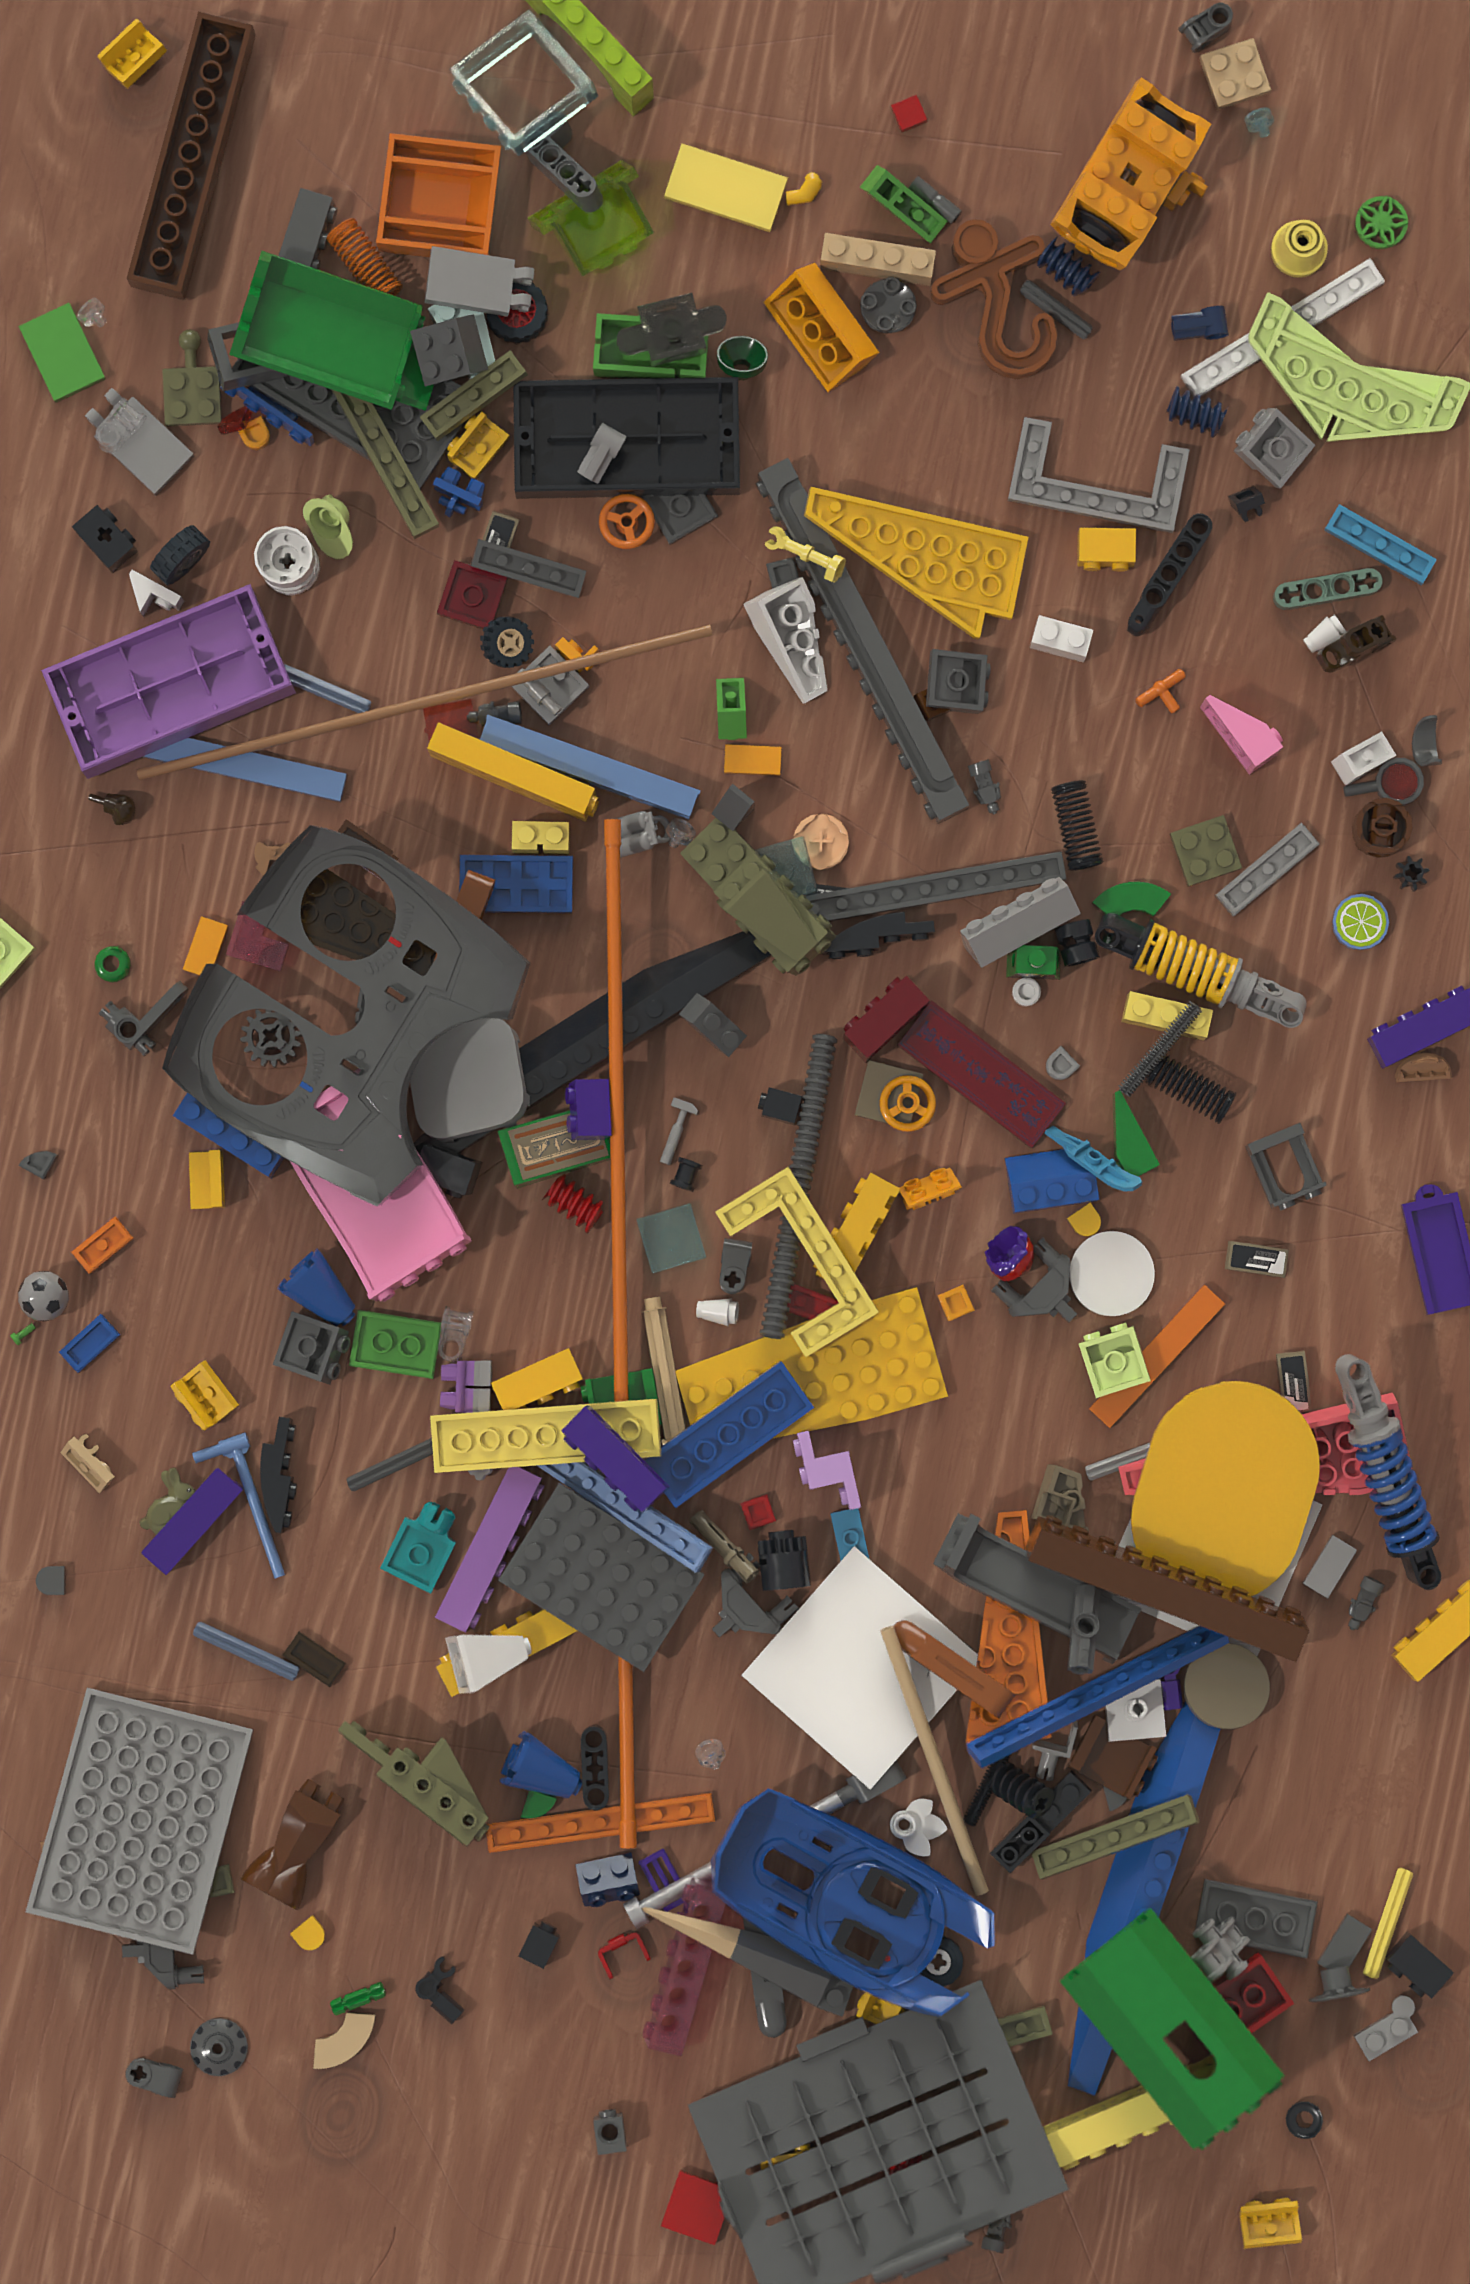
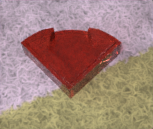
M243 406L228 414L217 426L221 435L246 429L252 411Z

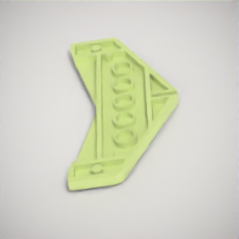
M1269 292L1266 293L1250 329L1248 342L1320 440L1323 438L1332 416L1336 417V420L1326 442L1443 432L1454 425L1470 390V382L1456 377H1443L1360 365L1350 359L1298 315L1283 299Z

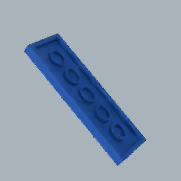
M779 1361L661 1447V1456L646 1457L644 1460L670 1486L664 1493L672 1505L677 1508L808 1413L814 1406L782 1361Z

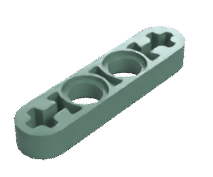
M1366 568L1286 582L1276 588L1273 594V601L1278 608L1291 610L1370 596L1380 589L1382 576L1377 570ZM1366 575H1369L1370 579L1376 580L1372 589H1369L1368 585L1364 584L1357 587L1358 592H1354L1355 583L1352 577H1356V582L1364 581ZM1336 580H1345L1349 585V591L1345 594L1337 593L1334 589V582ZM1311 584H1316L1321 588L1322 594L1317 599L1309 598L1306 593V588ZM1301 586L1302 602H1299V596L1292 597L1289 603H1286L1285 599L1279 598L1283 590H1287L1288 594L1297 593V587Z

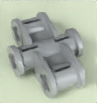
M1233 1917L1227 1918L1217 1927L1214 1926L1215 1921L1211 1918L1192 1933L1204 1945L1193 1954L1191 1959L1194 1963L1197 1962L1210 1982L1219 1977L1224 1971L1227 1973L1226 1978L1231 1980L1249 1965L1246 1960L1242 1961L1237 1954L1250 1939L1248 1936H1243L1236 1927Z

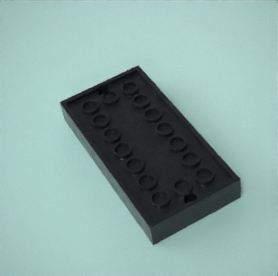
M738 377L519 381L513 386L514 481L516 499L615 497L620 494H633L639 497L644 495H740ZM604 423L627 437L615 459L612 458L597 484L577 471L591 448L590 443L600 425ZM729 431L732 432V434L730 436H725L724 432ZM523 435H529V438L527 440H524L521 437Z

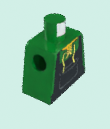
M1023 945L1007 954L1006 978L1060 980L1061 951L1058 947Z

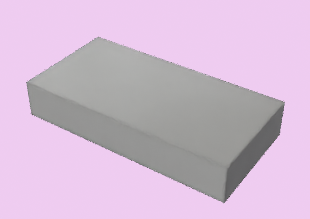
M1331 1535L1302 1584L1328 1599L1357 1550Z

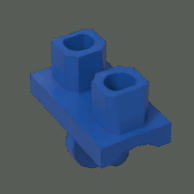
M447 467L441 478L436 477L433 482L434 490L451 498L448 499L441 496L438 503L447 507L445 515L451 518L455 511L464 515L467 507L458 504L459 502L480 511L483 506L482 497L485 484L471 478L466 490L457 487L462 474L451 467Z

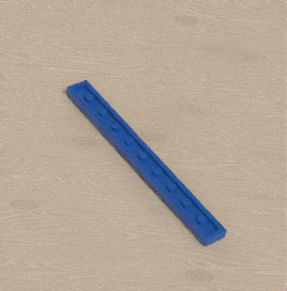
M1199 1626L967 1743L968 1753L981 1768H984L1228 1644L1229 1638L1226 1635Z

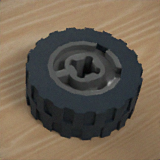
M190 525L178 532L162 547L151 562L150 568L166 585L173 584L185 576L201 560L210 546V541L194 525Z

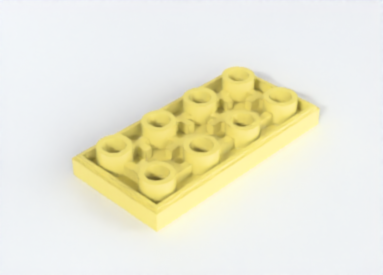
M681 144L664 198L771 232L788 178Z

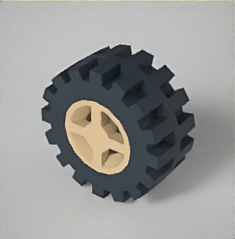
M499 617L496 620H491L488 623V627H484V635L480 636V641H483V645H480V648L485 652L483 655L486 659L490 660V663L499 667L514 668L515 666L522 665L523 661L529 659V653L532 654L533 652L531 644H534V639H531L533 633L527 628L528 625L521 622L517 618Z

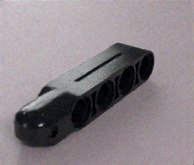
M1197 513L1188 520L1145 586L1140 596V601L1129 617L1127 632L1138 637L1149 629L1208 539L1212 530V521L1207 515ZM1201 523L1204 525L1206 532L1198 535L1193 532L1191 525ZM1185 546L1190 550L1191 555L1187 558H1182L1177 554L1176 548ZM1165 569L1172 570L1175 573L1176 579L1173 581L1164 580L1161 576V571ZM1150 592L1157 593L1160 597V603L1156 605L1150 604L1146 599V595Z

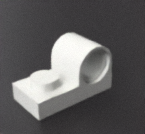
M1380 732L1343 752L1332 760L1331 763L1344 785L1347 786L1374 768L1391 760L1396 754L1383 732Z

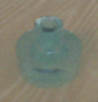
M1264 107L1250 112L1244 118L1249 132H1258L1260 137H1266L1270 134L1268 127L1274 123V117L1271 110Z

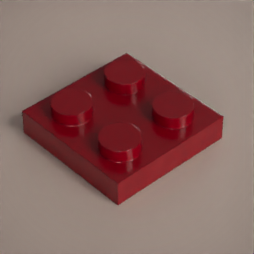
M454 560L437 615L480 629L488 627V623L491 620H495L508 577Z

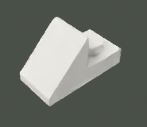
M131 570L129 573L140 613L143 617L154 598H156L155 603L168 611L171 608L180 610L184 603L180 595Z

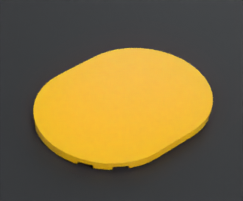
M1220 1382L1219 1384H1213L1204 1388L1201 1387L1184 1396L1171 1410L1167 1411L1159 1422L1151 1439L1135 1491L1131 1509V1530L1135 1547L1142 1551L1141 1555L1151 1559L1153 1556L1161 1557L1169 1562L1168 1565L1179 1568V1566L1188 1567L1195 1571L1196 1576L1204 1579L1206 1576L1214 1577L1222 1582L1221 1585L1232 1589V1586L1245 1589L1249 1592V1596H1254L1273 1584L1284 1573L1296 1554L1319 1480L1320 1463L1318 1447L1304 1416L1289 1400L1267 1387L1249 1382Z

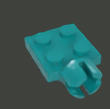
M434 1502L426 1503L417 1519L404 1518L380 1569L430 1594L433 1592L457 1541L449 1537V1530L455 1520V1514L445 1508L438 1521L434 1518L440 1505Z

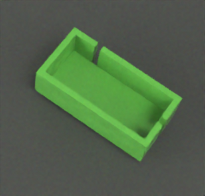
M597 313L596 344L594 346L593 360L594 377L624 379L706 378L709 321Z

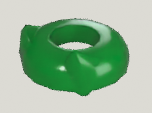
M110 946L102 949L96 955L94 962L97 975L110 983L119 982L127 977L131 968L130 958L127 952L120 946ZM109 956H116L119 960V967L114 972H109L104 967V961Z

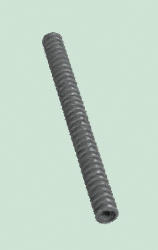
M816 1034L812 1037V1040H814V1043L811 1044L813 1052L809 1054V1057H811V1060L808 1061L810 1069L806 1070L808 1078H805L807 1086L803 1087L805 1095H802L801 1098L804 1103L800 1104L802 1112L798 1115L801 1120L797 1121L799 1129L795 1132L798 1137L794 1139L796 1147L792 1149L795 1154L791 1156L793 1164L789 1166L808 1199L810 1195L807 1193L811 1190L809 1182L813 1180L811 1173H814L812 1165L816 1164L814 1156H817V1151L815 1148L819 1147L817 1139L820 1138V1134L818 1131L822 1129L820 1122L824 1119L821 1114L825 1112L823 1104L827 1102L824 1097L828 1095L826 1087L830 1085V1082L827 1080L831 1078L829 1070L833 1068V1065L830 1063L834 1061L832 1053L836 1051V1048L833 1046L837 1044V1039L834 1036L826 1034ZM785 1215L780 1217L782 1225H779L778 1229L781 1232L777 1234L779 1242L775 1244V1247L778 1249L774 1251L776 1260L772 1261V1264L775 1266L771 1269L773 1277L769 1278L771 1286H768V1291H770V1294L766 1295L768 1303H765L764 1307L767 1310L763 1312L765 1321L761 1322V1325L764 1327L760 1330L762 1336L773 1339L785 1338L783 1330L787 1326L784 1322L788 1320L786 1312H789L790 1308L787 1305L791 1303L789 1295H792L793 1290L790 1288L794 1286L792 1277L796 1276V1273L793 1271L797 1268L795 1260L799 1259L797 1251H800L798 1243L801 1242Z

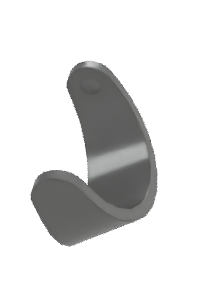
M1436 715L1422 718L1417 723L1413 732L1412 752L1415 761L1420 766L1442 764V759L1438 758L1436 747V723L1438 720Z

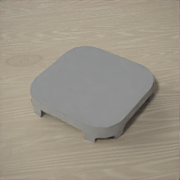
M483 1018L456 1026L435 1040L420 1058L413 1071L410 1084L416 1119L420 1128L431 1138L443 1143H454V1139L501 1127H513L518 1125L516 1122L524 1115L527 1106L530 1107V1095L526 1092L518 1046L520 1039L517 1032L504 1020Z

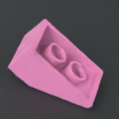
M1211 695L1206 697L1200 706L1201 710L1249 775L1277 756L1283 748L1281 744L1283 739L1275 728L1270 729L1267 724Z

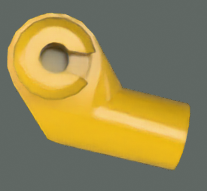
M814 172L808 173L800 190L785 191L787 205L813 201L822 185L819 175Z

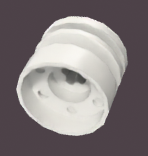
M288 526L275 527L264 533L257 542L254 552L255 565L268 586L277 593L285 595L301 594L310 589L315 583L320 571L319 557L307 536L298 529ZM292 559L295 564H291L289 569H286L284 564H289V561Z

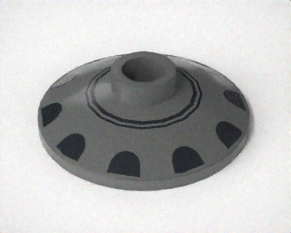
M214 2018L204 2022L196 2029L191 2039L190 2051L194 2063L200 2070L212 2076H225L233 2073L242 2065L247 2055L248 2043L245 2033L235 2022L224 2018ZM216 2043L221 2044L223 2047V2052L220 2054L213 2051V2045Z

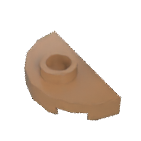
M1434 1053L1412 1055L1397 1067L1395 1073L1396 1083L1452 1079L1449 1063L1443 1057Z

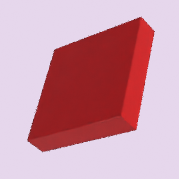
M679 2170L661 2222V2227L715 2245L725 2218L720 2206L721 2197L718 2192V2183Z

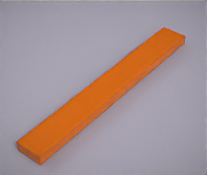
M712 1793L635 1803L637 1832L715 1822ZM620 1806L487 1824L489 1826L486 1832L488 1851L493 1853L619 1835Z

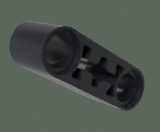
M591 1725L581 1735L583 1801L589 1809L600 1810L607 1805L610 1797L607 1734L602 1727ZM590 1731L599 1732L602 1736V1743L596 1747L590 1746L586 1741L587 1733ZM603 1750V1755H597L598 1765H603V1769H600L598 1772V1781L604 1779V1784L594 1782L588 1785L587 1780L593 1781V1771L588 1770L587 1766H590L593 1760L592 1755L586 1756V1751L595 1753ZM595 1788L602 1790L605 1796L604 1801L600 1804L592 1803L588 1798L590 1790Z

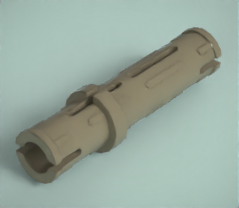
M703 1510L697 1512L691 1518L690 1524L703 1535L710 1545L723 1557V1562L728 1567L731 1566L745 1583L751 1582L758 1575L759 1570L746 1558L741 1547H736Z

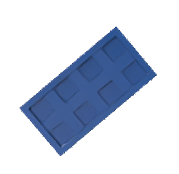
M460 855L459 892L468 870L496 879L485 913H572L573 856Z

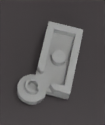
M1406 1995L1397 1996L1392 2002L1393 2013L1387 2014L1353 2035L1368 2061L1418 2033L1410 2019V2016L1415 2011L1414 2001Z

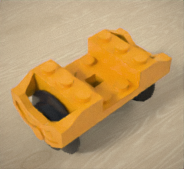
M1141 77L1135 82L1050 225L1063 238L1075 244L1076 249L1080 252L1090 254L1101 263L1115 269H1124L1156 221L1157 217L1155 215L1178 176L1187 169L1201 146L1211 123L1199 115L1184 110L1163 96L1153 84ZM1186 129L1195 132L1194 141L1185 135Z

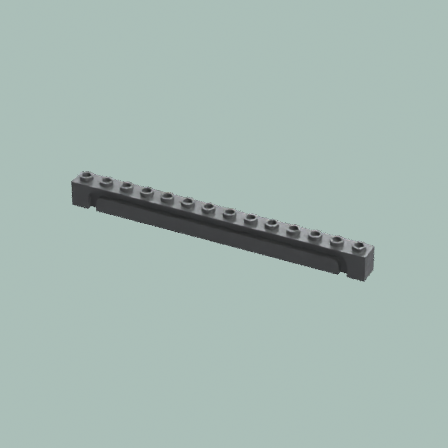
M789 458L759 472V482L756 483V486L763 498L768 497L772 506L769 507V511L776 523L781 522L785 529V534L797 543L804 546L806 544L813 546L815 551L832 558L835 555H839L828 533L804 516L808 494L800 483L799 477ZM795 556V561L801 572L806 570L811 579L807 583L814 597L819 595L824 604L820 608L827 622L832 620L836 627L833 633L840 646L845 644L849 652L846 658L853 671L858 669L862 677L859 680V684L866 696L871 694L875 702L872 705V709L879 721L884 719L888 727L885 730V734L891 745L897 744L901 752L898 755V759L904 770L910 769L914 777L910 781L917 795L923 794L927 802L923 806L930 820L935 818L937 823L940 824L967 810L969 803L957 784L953 772L846 567H844L842 576L838 581L831 582L824 579L826 568L811 561H802L800 556Z

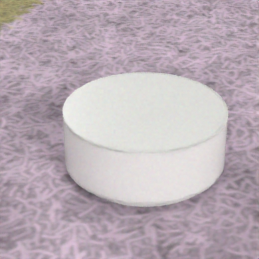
M1032 978L1019 979L1012 989V996L1015 1002L1025 1007L1034 1005L1041 995L1039 984Z

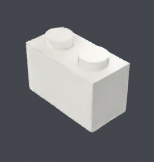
M1039 615L1030 648L1084 663L1093 630Z

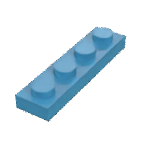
M1340 504L1324 531L1421 586L1437 560Z

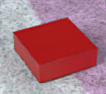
M917 94L891 105V110L901 133L927 123L928 119Z
M767 1494L740 1503L749 1530L776 1521Z

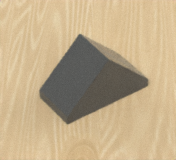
M732 784L711 814L734 831L753 812L755 801Z

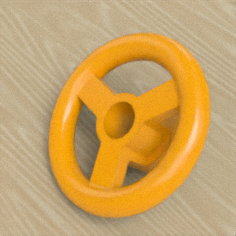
M903 1075L894 1078L884 1087L880 1095L879 1106L884 1120L891 1127L900 1131L910 1132L921 1129L929 1123L935 1112L936 1099L932 1088L923 1079L912 1075ZM903 1084V1092L897 1098V1105L889 1109L888 1098L890 1093L897 1086ZM911 1084L923 1090L927 1097V1108L919 1105V1097L912 1091ZM905 1098H910L913 1101L911 1108L903 1106L902 1102ZM901 1112L905 1114L915 1112L922 1116V1118L913 1123H903L894 1117Z

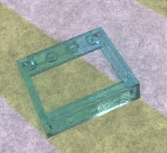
M530 9L449 69L455 80L451 84L458 94L462 95L465 93L468 97L466 101L476 114L478 112L482 113L484 116L482 120L491 132L496 130L500 134L498 139L505 149L509 150L512 148L518 157L598 97L593 81ZM532 36L575 85L576 89L513 135L469 82Z

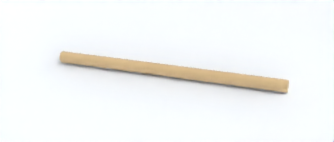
M887 1626L881 1629L880 1633L974 1893L977 1896L985 1894L989 1891L894 1626Z

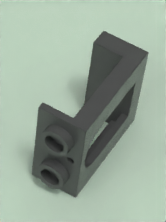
M1301 1123L1245 1146L1271 1209L1276 1206L1279 1207L1280 1211L1296 1205L1294 1199L1304 1195L1306 1200L1322 1194L1320 1188L1327 1186L1326 1182H1322L1303 1137L1305 1132ZM1285 1141H1289L1304 1177L1302 1189L1292 1195L1285 1194L1279 1189L1263 1153L1264 1150Z

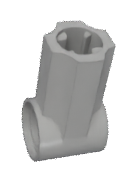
M602 423L590 443L591 448L587 455H585L577 472L598 484L612 458L615 459L627 436Z

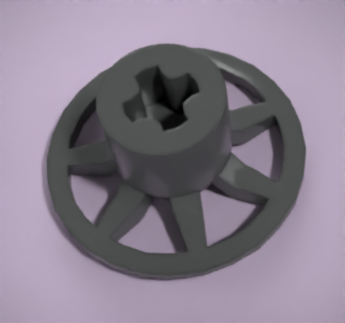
M1337 1967L1320 1971L1324 1992L1322 1995L1308 2000L1314 2003L1342 1999L1367 1993L1370 1991V1988L1353 1987L1349 1967Z

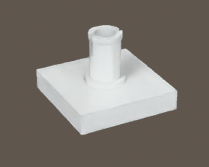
M1161 1679L1155 1680L1105 1706L1108 1742L1166 1737Z

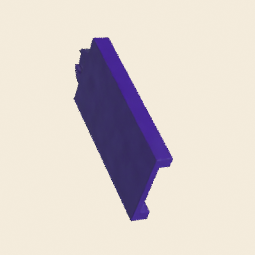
M1426 1184L1416 1191L1414 1202L1402 1204L1401 1208L1426 1315L1470 1305V1243L1458 1192L1443 1195L1442 1190L1438 1186ZM1427 1193L1434 1194V1196L1431 1198L1423 1197V1195Z

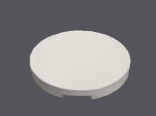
M1107 1231L1095 1234L1077 1248L1071 1259L1069 1278L1074 1295L1084 1307L1096 1314L1120 1316L1132 1312L1147 1299L1153 1287L1155 1277L1153 1260L1145 1246L1139 1240L1126 1233Z

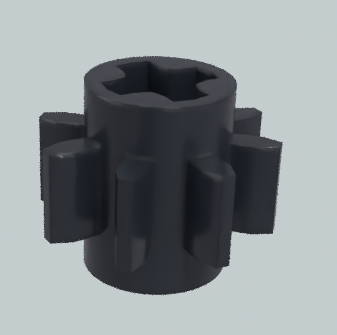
M1407 856L1405 860L1406 865L1399 862L1395 865L1400 871L1393 876V879L1401 881V890L1406 886H1411L1412 892H1415L1417 890V882L1421 885L1427 883L1426 879L1422 877L1430 870L1428 868L1423 869L1421 865L1422 858L1417 862H1412L1411 857ZM1409 867L1412 872H1417V876L1413 880L1411 876L1405 875Z

